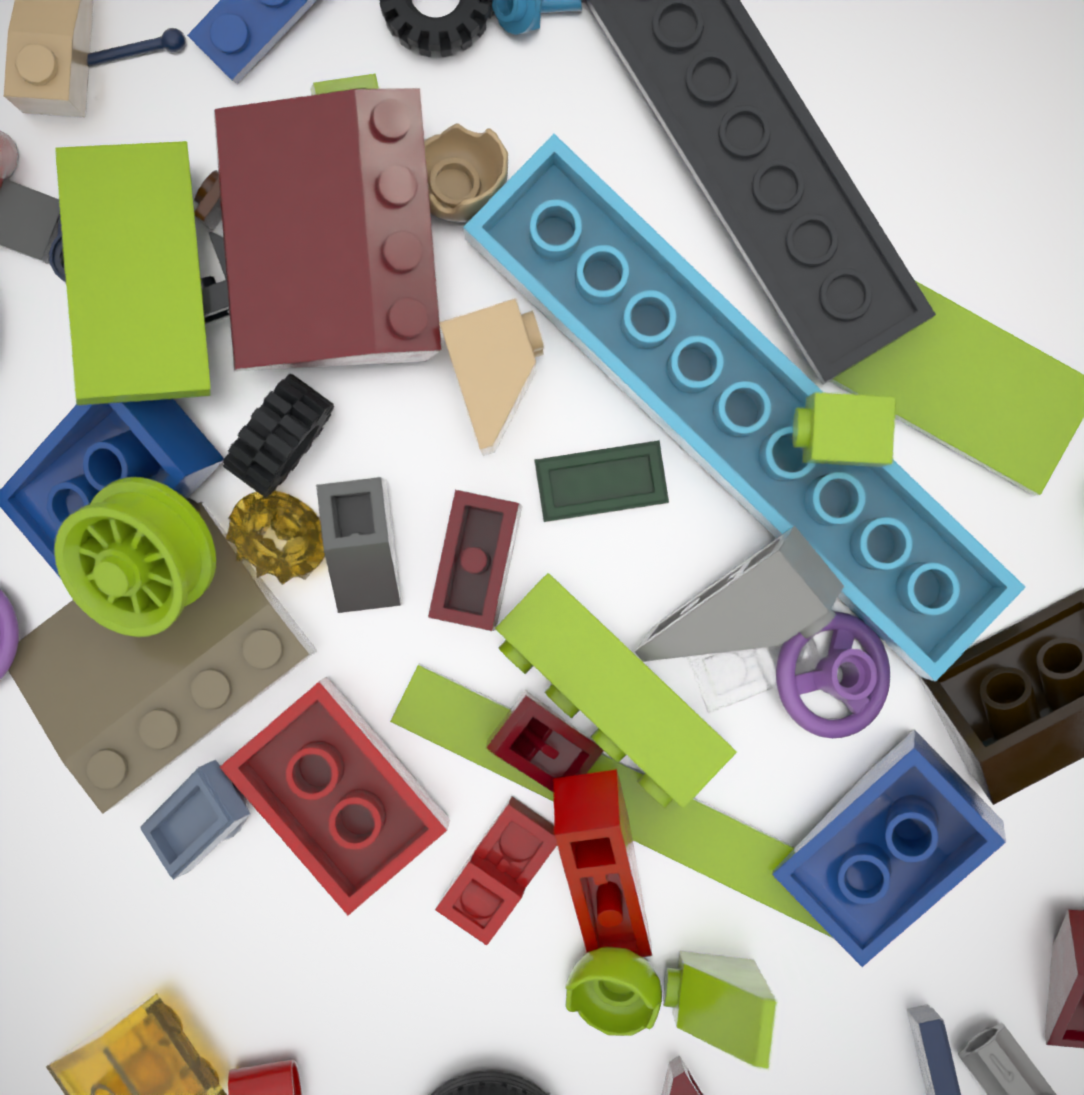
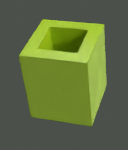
M814 392L807 396L805 408L796 407L793 420V446L803 448V463L874 467L893 464L896 396Z

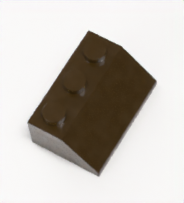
M1084 589L965 650L936 682L920 677L962 761L992 805L1084 758Z

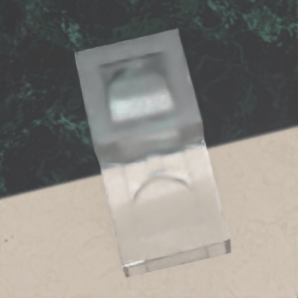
M813 637L804 645L798 656L795 675L815 670L818 662L821 660ZM783 644L775 647L687 656L707 712H715L777 687L776 665Z

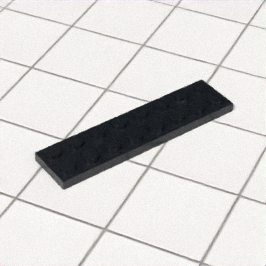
M585 0L822 385L928 322L936 315L740 0Z

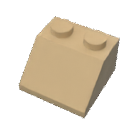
M516 298L439 322L483 456L495 453L535 376V358L544 355V344L533 311L521 314Z

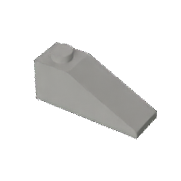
M794 526L653 626L635 650V653L644 662L780 646L799 632L807 639L818 633L833 620L836 613L832 610V607L844 585Z

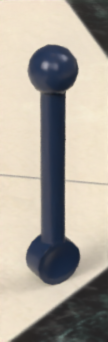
M168 28L161 37L88 53L87 64L89 67L163 49L171 53H178L184 48L186 38L181 30Z

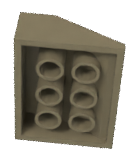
M201 501L198 503L201 508V517L209 529L216 551L215 575L205 593L195 602L185 606L180 616L167 629L146 637L123 635L97 623L72 600L18 642L15 658L8 670L62 763L102 814L119 805L317 652L310 640Z

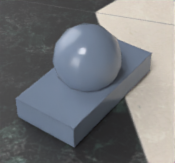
M213 760L198 767L140 828L167 873L174 880L189 873L220 842L228 840L240 832L251 813L248 810L245 796L229 781L217 760Z

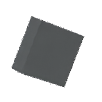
M4 179L0 189V246L47 264L51 244L58 234L59 199Z

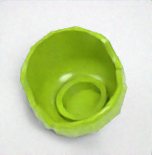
M605 946L586 953L573 967L565 985L567 989L566 1009L569 1012L578 1011L579 1016L588 1025L608 1036H633L644 1029H652L662 1003L661 983L656 972L647 959L626 948Z

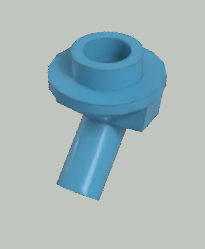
M582 0L492 1L493 11L500 26L508 33L515 35L539 29L541 13L582 11Z

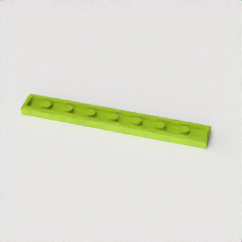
M418 664L390 722L554 802L552 791L495 756L486 748L488 738L511 708L428 667ZM602 753L588 771V773L617 769L633 841L833 938L772 875L773 870L795 848L794 846L696 798L684 809L674 800L664 808L637 782L644 773L622 762L617 763L606 754Z

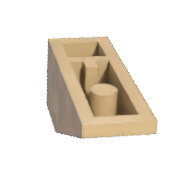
M93 0L14 1L7 35L3 96L22 113L86 117L89 73L87 57L88 53H90Z

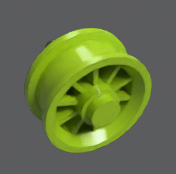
M128 477L108 484L93 498L89 505L79 508L62 523L55 540L54 551L57 570L71 598L97 623L123 635L146 637L164 631L180 616L185 606L195 602L205 593L215 575V546L209 529L201 517V508L198 503L191 498L182 497L164 484L146 478Z

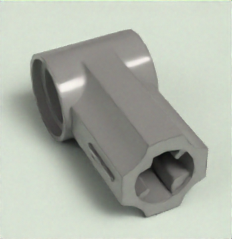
M1002 1022L980 1032L968 1041L966 1047L958 1054L987 1095H1057Z

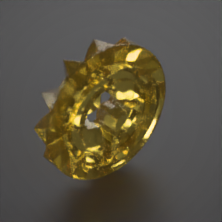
M274 491L265 498L258 492H253L240 499L228 517L230 521L225 539L235 544L237 548L236 561H248L256 567L257 578L271 574L276 576L282 585L293 577L306 580L325 557L320 519L309 506L294 496ZM270 525L271 530H275V535L278 539L287 540L281 551L279 548H276L273 539L263 538Z

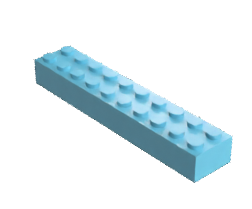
M555 133L463 227L465 239L775 538L780 537L795 526L844 585L838 598L863 620L920 677L936 682L1026 588L894 459L893 464L883 467L803 463V448L793 446L796 407L805 408L807 396L814 392H824Z

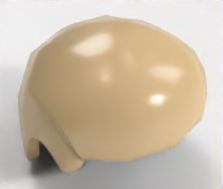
M459 123L450 126L441 134H436L425 140L430 213L438 218L453 222L471 220L507 182L508 151L497 133L491 128H487L482 133H477L464 128Z

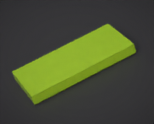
M187 141L55 147L76 404L90 405L211 396Z
M916 281L936 315L928 322L830 380V382L851 394L896 396V419L1030 494L1040 496L1084 418V374Z

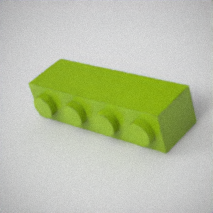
M549 573L496 626L495 630L506 639L498 649L524 674L534 666L552 684L544 693L571 719L581 711L591 720L598 729L590 737L612 759L619 763L627 755L645 772L637 782L664 808L674 800L684 809L737 753L728 742Z

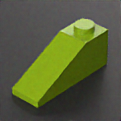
M679 951L677 969H666L663 988V1007L673 1008L672 1015L676 1028L755 1068L769 1069L777 999L755 960Z

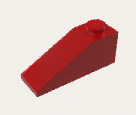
M617 769L553 778L554 836L586 952L588 953L607 946L626 948L641 957L652 956V945L629 817Z

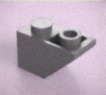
M382 477L316 485L323 548L337 612L344 613L401 606L387 480Z

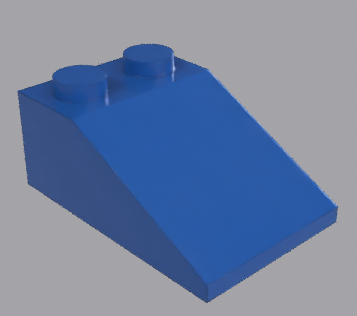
M174 399L90 405L76 404L0 489V508L59 576L54 547L60 526L76 510L89 505L93 498L108 484L128 477L146 478L164 484L182 497L189 498L217 469L224 458Z
M913 730L853 786L773 870L772 875L843 949L863 967L1006 843L1004 821L916 730Z

